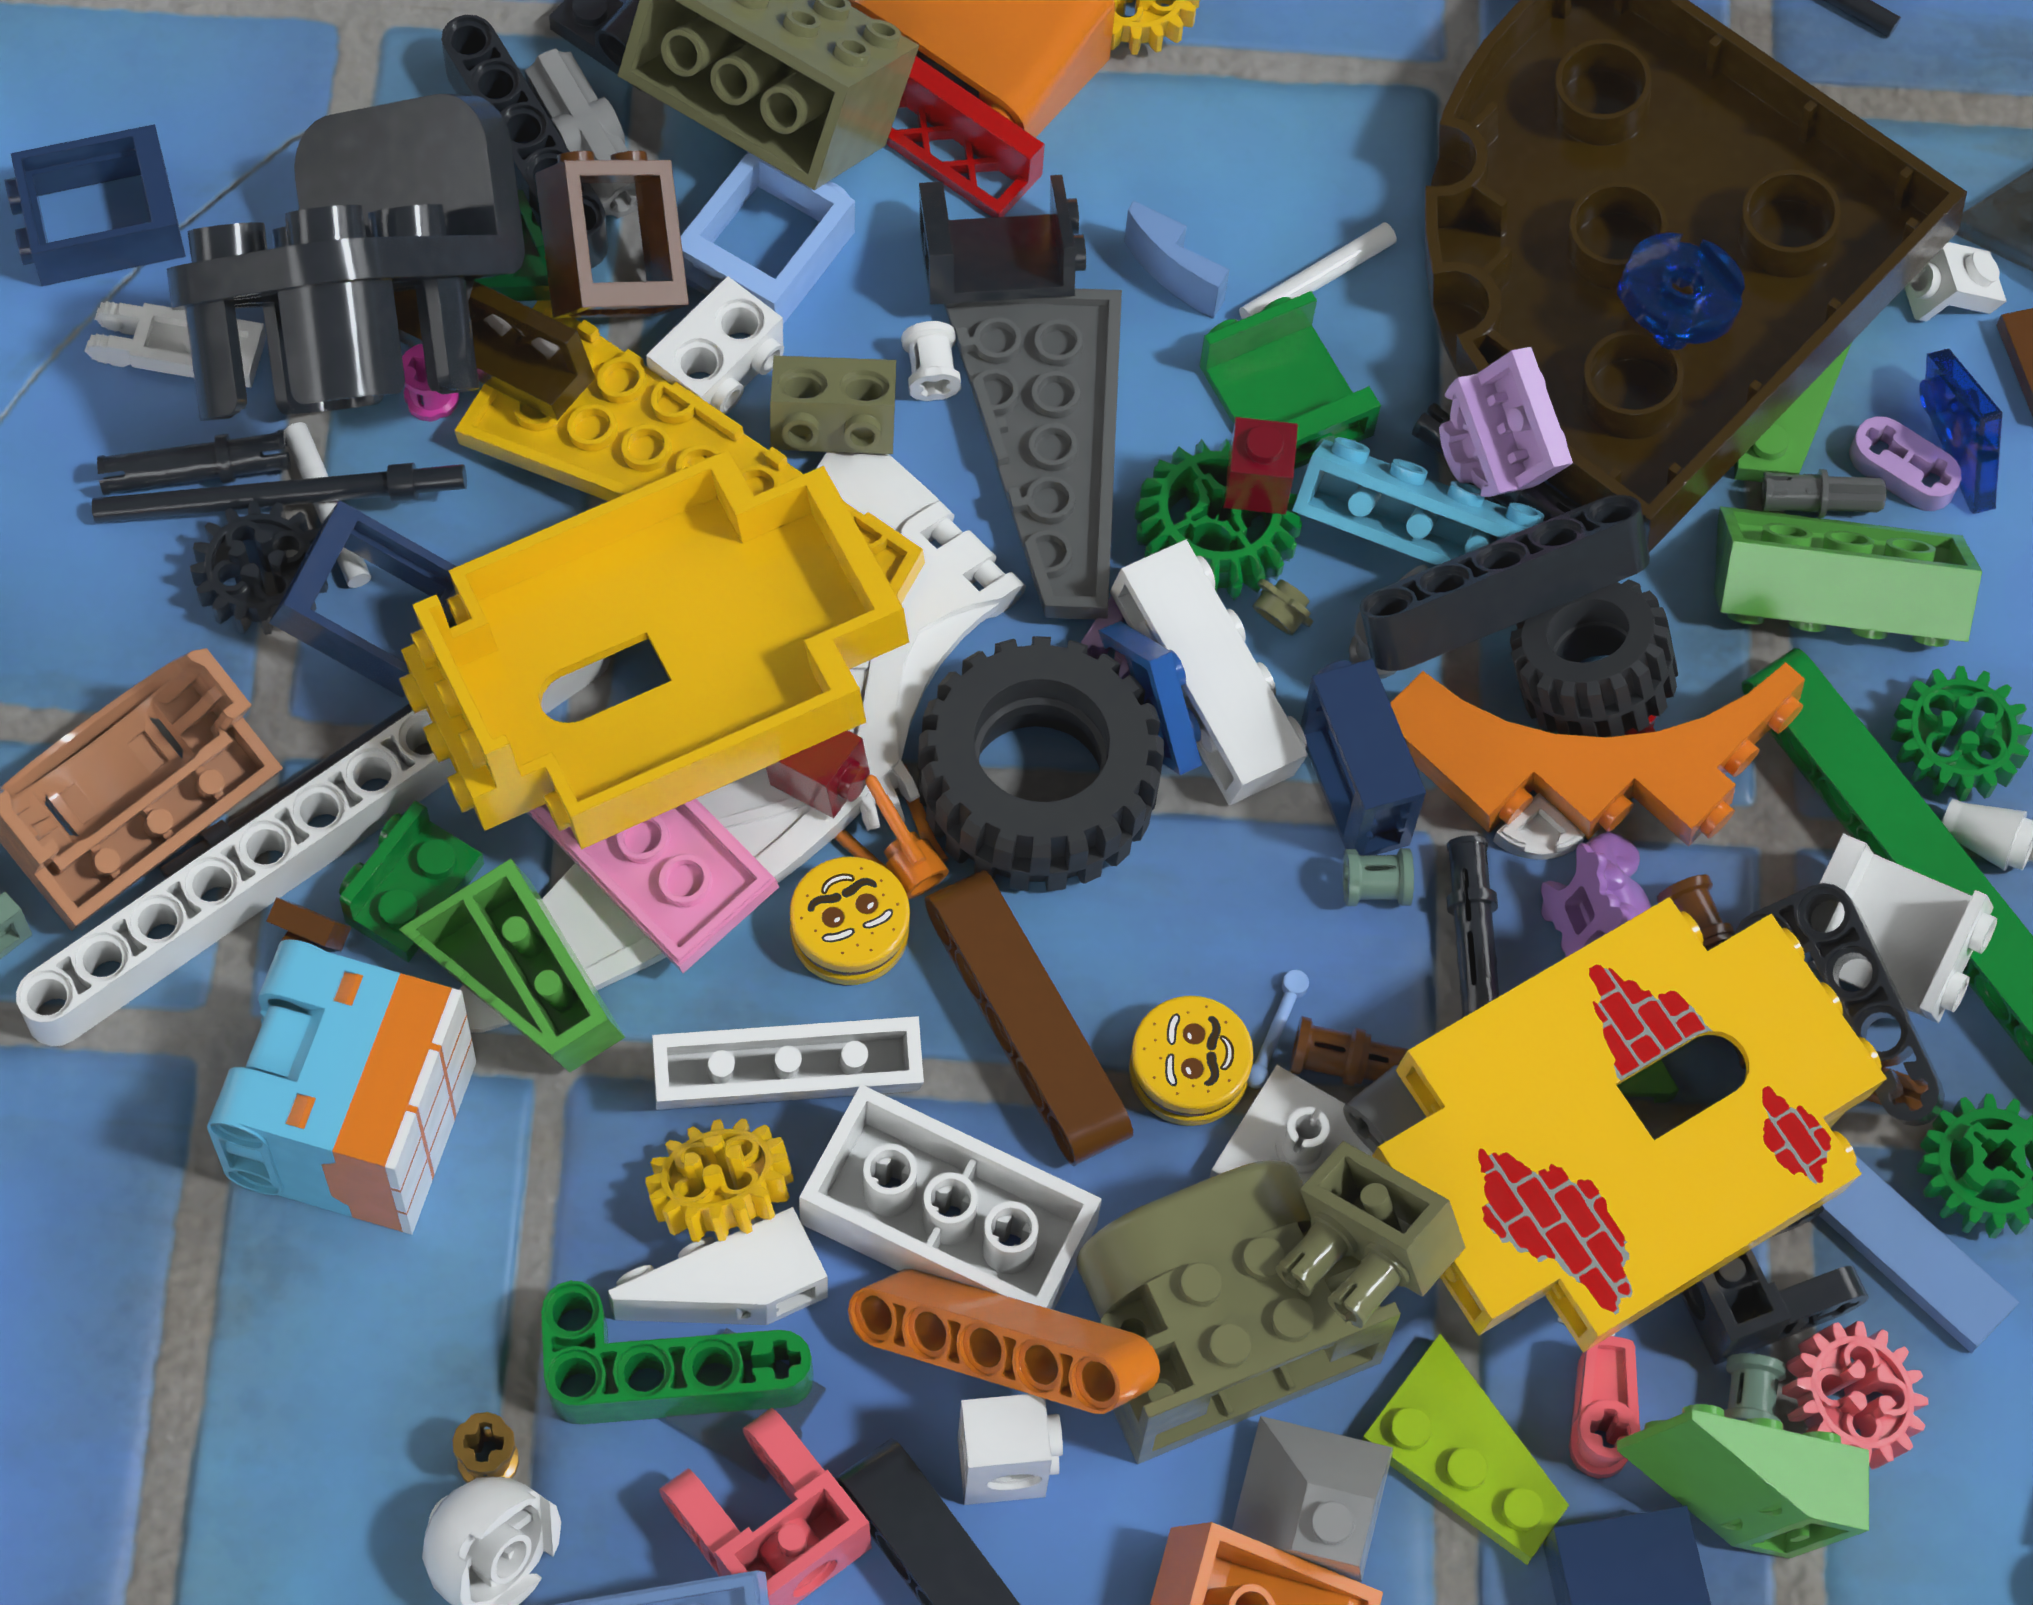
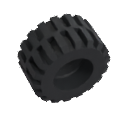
M1628 579L1622 584L1618 582L1519 622L1516 624L1517 630L1511 631V656L1526 710L1531 719L1537 718L1539 727L1546 732L1551 733L1558 730V734L1591 737L1624 736L1625 732L1632 728L1640 732L1650 725L1648 719L1650 715L1660 717L1667 709L1666 698L1674 697L1677 688L1675 677L1678 676V668L1665 610L1663 607H1659L1658 598L1650 590L1642 592L1640 584ZM1609 655L1597 661L1579 663L1590 657Z

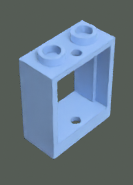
M747 152L681 235L686 284L708 296L729 276L783 317L784 324L855 233V200L850 198L843 188L830 181L813 190ZM757 187L820 222L776 279L714 244L715 240Z

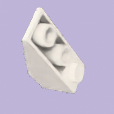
M791 1207L778 1214L774 1210L775 1217L771 1220L762 1219L758 1216L751 1220L753 1231L748 1234L740 1230L727 1236L725 1241L720 1242L715 1241L713 1237L703 1238L699 1242H693L683 1248L678 1254L679 1259L657 1269H654L652 1265L635 1268L620 1277L616 1282L617 1287L608 1290L611 1313L615 1320L768 1325L827 1298L828 1276L794 1208Z

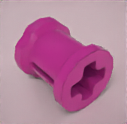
M423 344L415 345L402 356L405 376L404 399L409 407V412L419 420L429 422L448 417L457 408L459 393L440 394L430 389L427 381ZM421 395L423 397L424 405L421 404Z

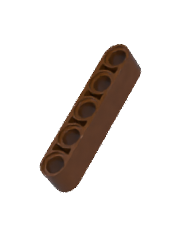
M978 871L926 896L924 899L925 907L938 937L1065 1159L1072 1166H1076L1132 1138V1124L1121 1099L1000 890L987 871Z

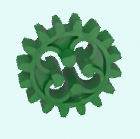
M1957 666L1950 680H1947L1939 669L1932 670L1926 684L1918 680L1912 683L1905 696L1906 698L1901 699L1893 716L1898 721L1890 733V739L1904 743L1896 759L1898 763L1911 761L1915 763L1917 767L1910 778L1913 782L1921 781L1927 776L1933 779L1932 794L1939 796L1946 786L1955 787L1958 801H1965L1973 787L1977 789L1984 799L1988 798L1993 793L1997 783L2004 787L2011 783L2018 772L2016 768L2020 769L2029 755L2030 750L2025 745L2033 733L2032 727L2018 724L2027 708L2025 704L2009 705L2006 702L2012 689L2008 684L1999 687L1997 690L1988 686L1990 681L1989 672L1983 671L1977 680L1973 681L1968 680L1964 666ZM1930 708L1940 709V715L1933 714ZM1973 710L1985 712L1974 731L1968 730L1961 735L1949 757L1937 755L1949 735L1956 736L1962 731ZM1985 750L1993 759L1981 757L1982 752Z

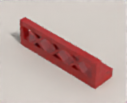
M917 56L915 57L898 108L907 107L917 114L920 128L896 130L892 127L886 145L940 182H943L944 185L989 216L1004 217L1042 176L1045 144ZM927 122L934 127H927ZM955 140L964 147L966 160L942 162L931 154L929 141ZM915 142H922V147L917 145ZM973 153H974L976 156H978L980 159H974V158H973ZM1000 171L1014 182L996 199L977 186V172ZM968 173V179L961 174Z

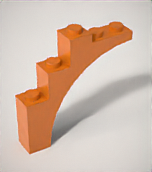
M1784 663L1748 694L1705 717L1657 732L1607 738L1554 734L1505 721L1460 699L1424 671L1396 696L1390 704L1415 766L1488 833L1502 820L1509 825L1524 812L1534 799L1530 794L1534 790L1559 810L1589 840L1601 827L1610 832L1618 826L1633 808L1634 803L1629 800L1633 796L1689 847L1702 833L1708 839L1712 838L1733 816L1735 810L1730 805L1733 801L1736 784L1725 774L1728 772L1731 776L1736 777L1742 773L1760 751L1755 744L1771 728L1778 734L1797 717L1804 706L1799 700L1805 679L1789 664Z

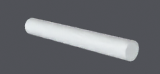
M1384 222L1242 306L1239 309L1241 318L1245 319L1261 312L1269 303L1278 298L1290 297L1293 299L1309 291L1313 293L1395 244L1397 237L1393 228Z
M303 422L289 425L284 431L288 446L302 479L328 477L307 425ZM338 501L313 503L321 524ZM343 547L337 561L347 585L350 588H357L367 584L371 580V575L364 559Z

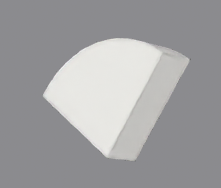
M1538 793L1524 812L1509 825L1505 824L1496 832L1493 842L1516 856L1527 859L1546 860L1572 852L1577 848L1578 844L1583 843L1585 834Z

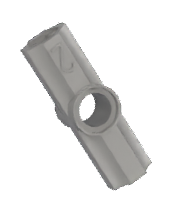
M555 48L538 55L535 62L525 70L526 82L569 151H592L594 153V160H611L610 156L612 154L628 151L625 146L621 124L612 105L605 97L597 98L571 51L561 52ZM590 183L603 204L606 215L620 218L637 210L635 183Z

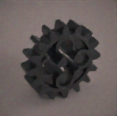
M251 501L248 507V515L239 517L237 512L230 507L225 510L228 524L224 527L210 522L205 525L210 543H194L193 552L197 563L190 566V572L194 585L198 586L196 590L202 607L212 606L216 622L222 624L230 617L235 616L238 632L244 634L252 622H260L264 634L268 635L273 630V625L269 621L319 528L308 530L306 515L301 511L293 515L289 520L286 519L283 503L276 502L271 508L270 513L264 514L261 513L257 501ZM244 540L256 542L261 565L265 571L272 572L279 595L269 596L266 594L261 572L256 564L249 562L246 547L243 543ZM296 550L298 552L294 556L287 558L285 551ZM230 578H235L236 585L227 586L224 585V582ZM327 579L319 593H327ZM315 601L311 607L313 611L317 609Z

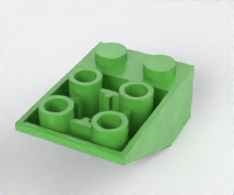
M1694 1404L1683 1407L1682 1414L1668 1420L1647 1422L1644 1425V1430L1617 1440V1451L1680 1504L1687 1506L1691 1513L1733 1547L1790 1559L1869 1531V1450L1842 1444L1841 1436L1838 1434L1824 1431L1798 1434L1783 1430V1423L1778 1420L1750 1418L1742 1421L1724 1417V1410L1718 1406Z

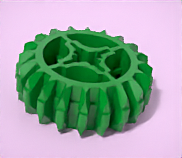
M1226 438L1220 444L1219 451H1210L1209 447L1201 439L1195 446L1193 456L1178 446L1177 450L1173 452L1171 463L1159 459L1158 464L1154 467L1153 478H1146L1142 483L1140 491L1142 499L1136 503L1134 515L1138 523L1136 539L1138 545L1146 546L1144 557H1148L1187 539L1195 555L1202 556L1211 567L1215 578V591L1217 592L1219 588H1226L1228 594L1235 601L1241 595L1242 584H1245L1258 594L1261 588L1257 583L1260 579L1269 577L1277 580L1278 576L1283 572L1284 561L1290 562V559L1294 557L1297 546L1295 540L1300 536L1302 528L1300 516L1292 511L1298 494L1290 493L1286 515L1224 508L1231 445ZM1187 496L1191 502L1190 509L1185 513L1184 520L1174 525L1169 511L1181 498ZM1262 515L1267 530L1258 540L1250 544L1246 538L1247 528L1251 526L1252 519Z

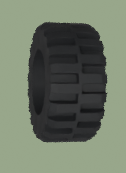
M1032 636V643L1028 646L1018 647L1015 639L995 643L994 655L986 657L983 651L975 652L963 660L962 676L956 671L949 672L941 681L937 689V698L928 702L923 715L922 733L919 734L917 788L920 794V803L926 807V820L934 836L942 838L946 835L945 851L958 863H964L970 858L975 862L974 873L985 870L993 880L996 874L1010 878L1009 888L1028 891L1029 882H1045L1047 891L1066 889L1067 878L1078 876L1079 881L1085 884L1101 877L1103 861H1106L1110 866L1119 865L1130 855L1132 841H1141L1149 827L1151 812L1155 809L1164 758V741L1158 736L1160 720L1155 707L1149 703L1143 704L1145 689L1134 676L1128 675L1124 679L1119 677L1120 663L1106 654H1101L1098 660L1088 656V645L1069 640L1068 646L1065 648L1051 645V637ZM1024 727H1047L1060 730L1080 741L1094 756L1100 772L1091 785L1074 796L1052 802H1035L1013 796L998 787L982 769L979 757L992 741L1009 731Z

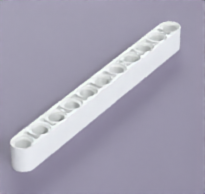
M610 656L562 676L551 683L543 693L541 702L543 712L547 714L599 678L607 670L611 660ZM426 709L417 713L410 712L28 973L18 986L16 1003L31 1035L38 1042L48 1046H63L74 1041L275 901L276 897L281 898L386 825L392 816L397 813H404L415 800L421 801L448 782L446 777L456 773L450 758L438 763L433 753L420 755L413 752L419 745L428 743L422 727L431 724L432 721ZM382 778L389 781L384 788L377 791L361 789V786L371 779ZM322 814L336 816V819L325 827L315 828L308 825L314 817ZM276 850L283 852V856L274 863L264 865L255 863V859L266 851ZM214 887L230 889L229 893L218 901L208 902L201 900L202 896ZM160 924L176 926L169 936L162 939L147 937L148 933ZM116 961L121 963L119 969L107 977L92 975L93 971L104 962ZM51 999L66 1000L65 1005L52 1015L37 1014L39 1007Z

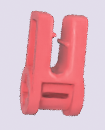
M1615 1336L1608 1337L1582 1353L1577 1367L1569 1442L1570 1458L1577 1469L1585 1475L1597 1479L1610 1478L1622 1470L1628 1459L1617 1451V1440L1641 1431L1635 1345L1629 1339ZM1595 1431L1606 1432V1440L1614 1445L1613 1448L1604 1447L1602 1436L1595 1434Z

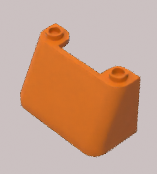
M849 0L851 7L867 16L896 26L900 30L901 35L920 45L918 51L979 92V99L1035 138L1110 60L1115 15L1114 0Z

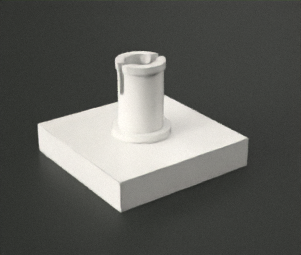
M1276 1065L1213 1166L1210 1178L1250 1163L1280 1160L1290 1163L1297 1170L1303 1184H1305L1342 1141L1349 1143L1370 1156L1373 1153L1357 1137L1347 1123L1343 1114L1345 1103Z

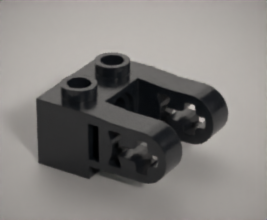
M1820 1206L1772 1237L1809 1222L1823 1212L1824 1206ZM1752 1250L1747 1251L1680 1293L1714 1365L1727 1361V1357L1733 1354L1749 1353L1838 1318L1861 1306L1869 1298L1854 1266L1841 1267L1779 1291L1775 1282L1768 1284Z

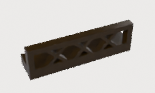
M474 280L468 302L479 381L558 421L595 379L578 331ZM416 290L394 293L400 342L410 347L423 344Z

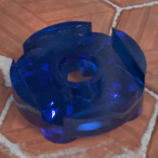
M1661 233L1643 240L1634 248L1617 286V295L1623 301L1630 315L1642 327L1653 333L1655 341L1662 347L1679 350L1688 343L1700 344L1718 339L1732 328L1742 306L1741 295L1745 289V284L1740 268L1723 249L1711 242L1702 239L1698 247L1691 243L1680 242L1683 234ZM1672 283L1680 288L1690 286L1693 292L1692 294H1683L1672 287Z

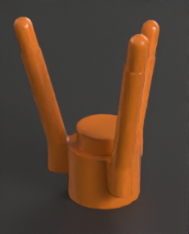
M868 775L865 778V783L897 838L884 850L888 862L884 865L845 829L834 839L854 857L872 860L891 871L901 882L908 899L918 897L938 885L948 875L949 870L944 864L948 857L937 842L926 820V812L923 804L920 803V799L917 798L912 802L906 799L919 833L918 836L915 831L909 832L877 777Z

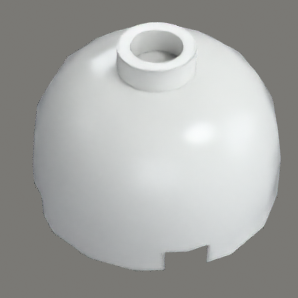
M509 1477L476 1478L453 1490L435 1505L425 1531L422 1559L433 1588L452 1605H519L534 1591L542 1579L538 1574L529 1573L539 1563L543 1551L554 1557L559 1545L561 1519L557 1506L525 1484Z

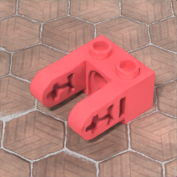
M770 1408L742 1430L756 1456L793 1502L754 1532L749 1527L740 1532L701 1480L689 1468L659 1488V1492L674 1518L719 1577L756 1570L766 1572L769 1605H796L872 1548L869 1521L828 1469L824 1470L782 1416L776 1410Z

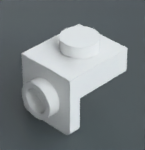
M1948 242L1904 287L1914 318L1925 322L1948 305L1991 314L2007 302L1999 280V268L1992 258L1990 251Z

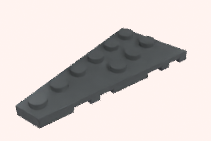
M1075 288V296L944 304L950 325L955 330L956 344L1045 618L1108 619L1122 290Z

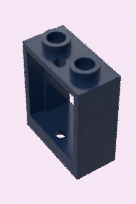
M155 124L10 153L15 177L4 179L12 214L23 213L26 225L25 228L15 229L16 240L23 265L35 264L41 286L186 257ZM138 175L142 176L151 222L48 243L38 196Z
M339 500L322 523L269 623L403 698L405 693L399 678L410 674L405 660H400L311 610V607L344 547L429 596L436 594L442 605L449 628L457 624L447 599L457 594L448 570L457 566Z
M1373 659L1355 664L1347 660L1331 663L1322 668L1316 675H1312L1300 726L1306 738L1308 756L1345 849H1356L1359 855H1378L1409 846L1426 790Z

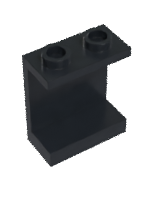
M1050 175V214L949 220L943 182L919 183L920 238L930 305L1075 296V271L1086 270V247L1084 235L1079 234L1077 198L1067 199L1062 175Z

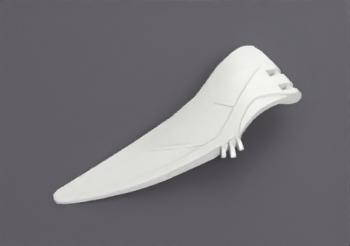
M827 452L817 468L825 467L843 501L863 515L867 512L871 513L921 547L924 552L925 564L902 602L910 643L849 669L860 688L866 723L848 731L863 739L870 770L869 775L877 777L905 823V817L895 789L898 787L900 793L909 802L920 797L912 776L901 760L909 727L924 691L940 665L960 641L981 622L988 618L999 616L1014 605L1024 593L1026 585L1013 572L1005 574L995 564L996 555L970 530L962 532L952 522L954 514L892 456L874 453ZM935 539L941 547L936 549L930 542ZM978 581L984 589L978 591L972 584ZM766 767L696 798L778 883L834 839L860 812L862 813V820L867 831L880 827L876 809L877 804L867 785L857 799L852 802L847 800L833 819L771 786ZM576 863L542 899L596 990H600L666 958L655 944ZM464 985L459 989L463 994L470 1032L482 1033L510 1024Z

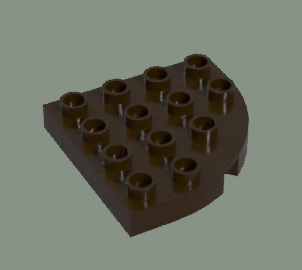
M1520 0L1483 40L1461 73L1443 110L1439 123V158L1431 186L1426 185L1425 270L1431 308L1443 346L1458 377L1477 374L1512 350L1532 348L1539 370L1545 379L1549 398L1560 428L1566 437L1567 447L1573 464L1548 478L1547 481L1580 506L1613 495H1626L1638 499L1642 507L1650 552L1952 239L1960 228L1967 191L1689 0Z

